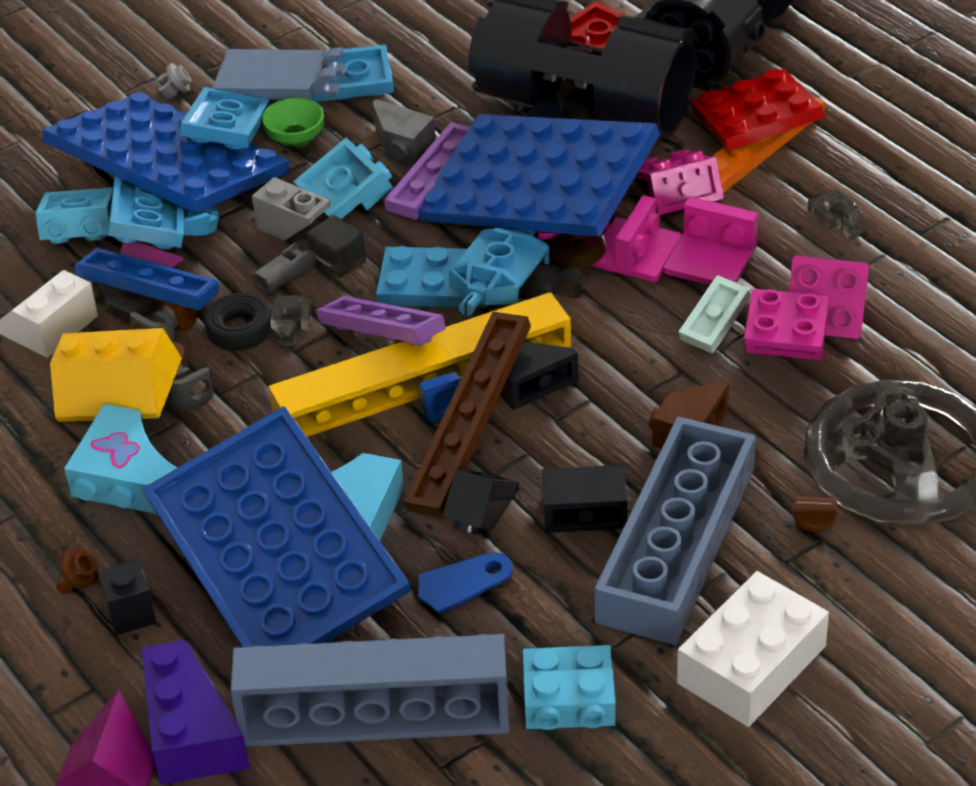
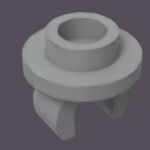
M173 63L167 65V72L157 78V82L161 85L159 92L166 99L172 98L178 91L184 94L190 91L189 83L192 80L182 65L178 67Z

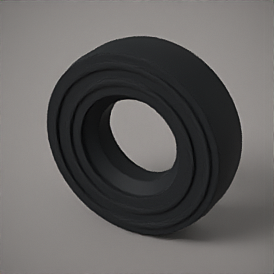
M236 293L223 296L214 301L205 312L204 325L206 334L214 345L226 350H244L260 344L268 337L272 328V317L269 306L263 299L252 294ZM237 316L252 318L250 323L240 327H229L224 324L228 319Z

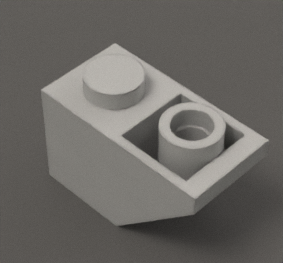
M275 177L252 195L257 229L283 241L307 227L331 206L330 200Z

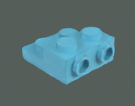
M347 137L293 181L297 187L330 200L331 206L323 214L334 225L359 204L368 210L393 189L388 181L392 178V175L383 163L378 161L374 164L372 162L374 158L362 144L356 147Z
M113 187L44 193L35 213L39 240L50 239L51 243L58 244L68 242L74 237H85L89 241L106 238L109 229Z
M610 645L523 649L526 729L552 730L570 727L598 728L601 726H615V692Z

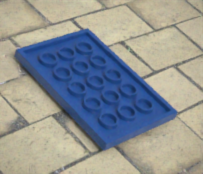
M144 93L131 94L126 99L109 102L104 107L93 111H85L82 115L69 120H60L57 124L43 129L42 142L193 213H198L262 185L274 177L278 178L289 173L290 160L277 155L271 149H263L250 143L248 148L230 149L225 147L223 143L211 141L197 143L190 140L189 137L180 136L181 122L186 114L175 110L172 105L157 102Z
M478 114L436 178L434 188L426 193L425 201L418 210L420 221L600 237L660 136V132L656 123Z
M285 406L142 488L146 498L241 647L327 643L411 592L410 584Z

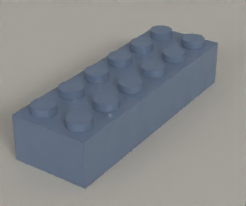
M677 417L594 589L596 624L677 646L753 473L756 435Z
M479 634L476 636L456 637L436 636L417 639L344 641L318 644L300 643L296 645L233 648L231 695L237 725L244 735L246 747L509 733L504 634Z

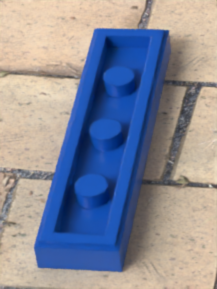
M97 247L75 265L76 276L195 310H200L219 293L217 280Z

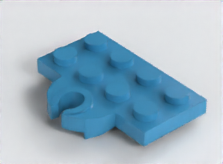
M114 176L108 236H113L118 241L124 243H134L136 241L149 242L160 249L181 248L184 235L199 236L215 232L219 211L211 206L198 213H193Z

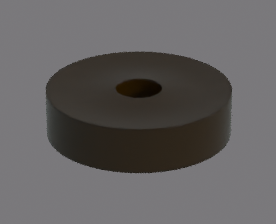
M562 233L550 243L549 258L554 269L557 271L575 272L599 261L606 253L607 244L602 233L600 237Z

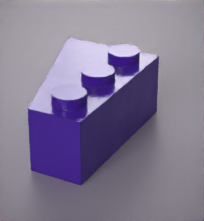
M181 640L142 647L152 753L160 785L250 769L244 735L187 641Z

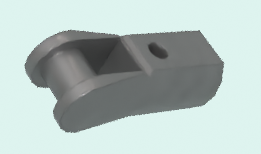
M294 242L278 257L253 274L254 285L257 290L269 296L294 277L310 270L315 264L316 254L311 250L304 251L301 244Z

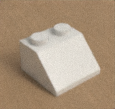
M65 270L61 271L0 319V334L48 358L55 352L63 333H78L98 316L91 283Z

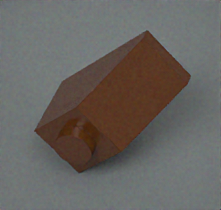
M719 380L670 392L662 405L655 406L650 415L649 428L653 429L652 446L659 449L663 448L678 416L719 426L728 411L729 382Z

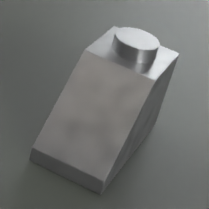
M375 99L372 102L375 131L386 158L414 166L436 140L434 117Z

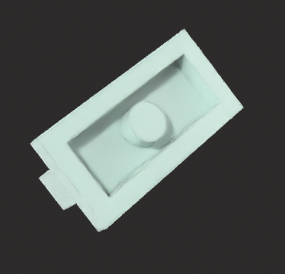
M717 275L679 330L680 340L713 354L749 300L750 288Z

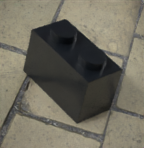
M624 465L542 469L545 533L624 529L627 522V491Z

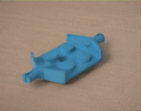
M497 227L485 229L478 235L449 270V287L465 298L458 306L459 311L463 315L466 312L467 316L472 315L477 306L481 304L507 305L519 302V289L541 260L544 264L549 263V246L534 236L537 231L509 230Z

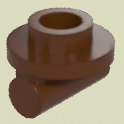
M795 496L794 520L798 526L808 531L820 532L827 530L834 524L837 513V498Z
M73 547L62 554L59 562L61 575L56 584L58 591L68 594L72 592L73 587L86 588L95 582L97 578L96 571L98 570L97 564L88 551L79 547Z

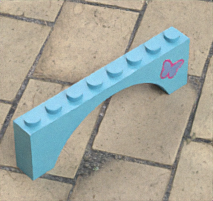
M104 404L64 470L71 497L115 505L120 508L150 512L157 515L142 488L170 473L177 467L161 456L148 440L144 431L140 410ZM362 453L351 462L331 473L380 541L404 489L401 460Z

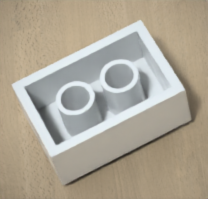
M756 571L678 649L677 683L742 724L750 727L826 647L829 612Z

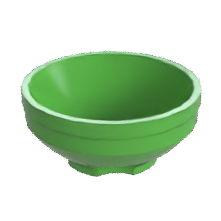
M296 97L287 98L267 107L262 116L263 127L266 134L274 141L283 146L300 148L307 145L309 141L321 132L324 126V112L322 107L313 100Z

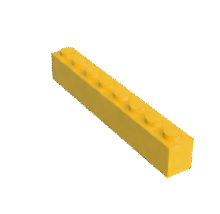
M551 292L492 311L527 316L531 328L524 342L571 347V319ZM492 312L447 326L445 330L432 336L430 342L423 345L413 346L409 342L402 341L270 385L268 387L272 413L285 406L306 437L420 399L417 383L452 372H456L460 379L462 378Z

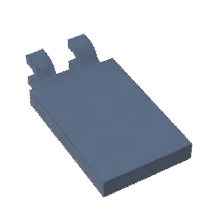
M331 48L325 55L323 50L228 49L214 82L213 89L263 97L270 100H283L295 97L312 100L314 94L337 97L339 84H331L327 81H334L335 77H344L346 71L345 64L333 62L341 61L343 49Z

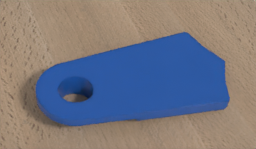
M488 553L418 575V600L427 604L436 614L440 615L505 582L512 574V562L504 554ZM491 569L500 570L498 573L495 574L488 573V571Z

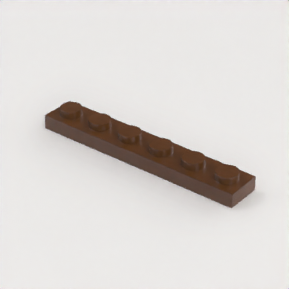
M492 312L403 501L408 511L439 517L443 516L455 470H466L531 328L527 316Z

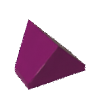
M119 689L70 746L56 782L57 786L150 785L156 768L152 749Z

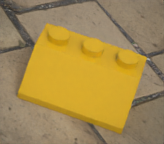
M163 328L63 333L50 362L55 418L58 422L94 421L104 404L140 410L142 419L159 418L182 357Z

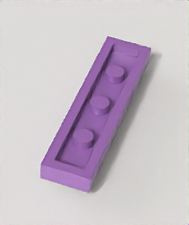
M451 122L384 199L385 211L416 220L419 217L418 210L425 201L426 193L434 188L436 178L470 127Z
M343 296L316 310L320 324L334 326L337 330L348 329L358 331L361 335L372 334L382 336L385 340L406 341L413 346L430 342L432 336L446 329L443 315L347 296Z

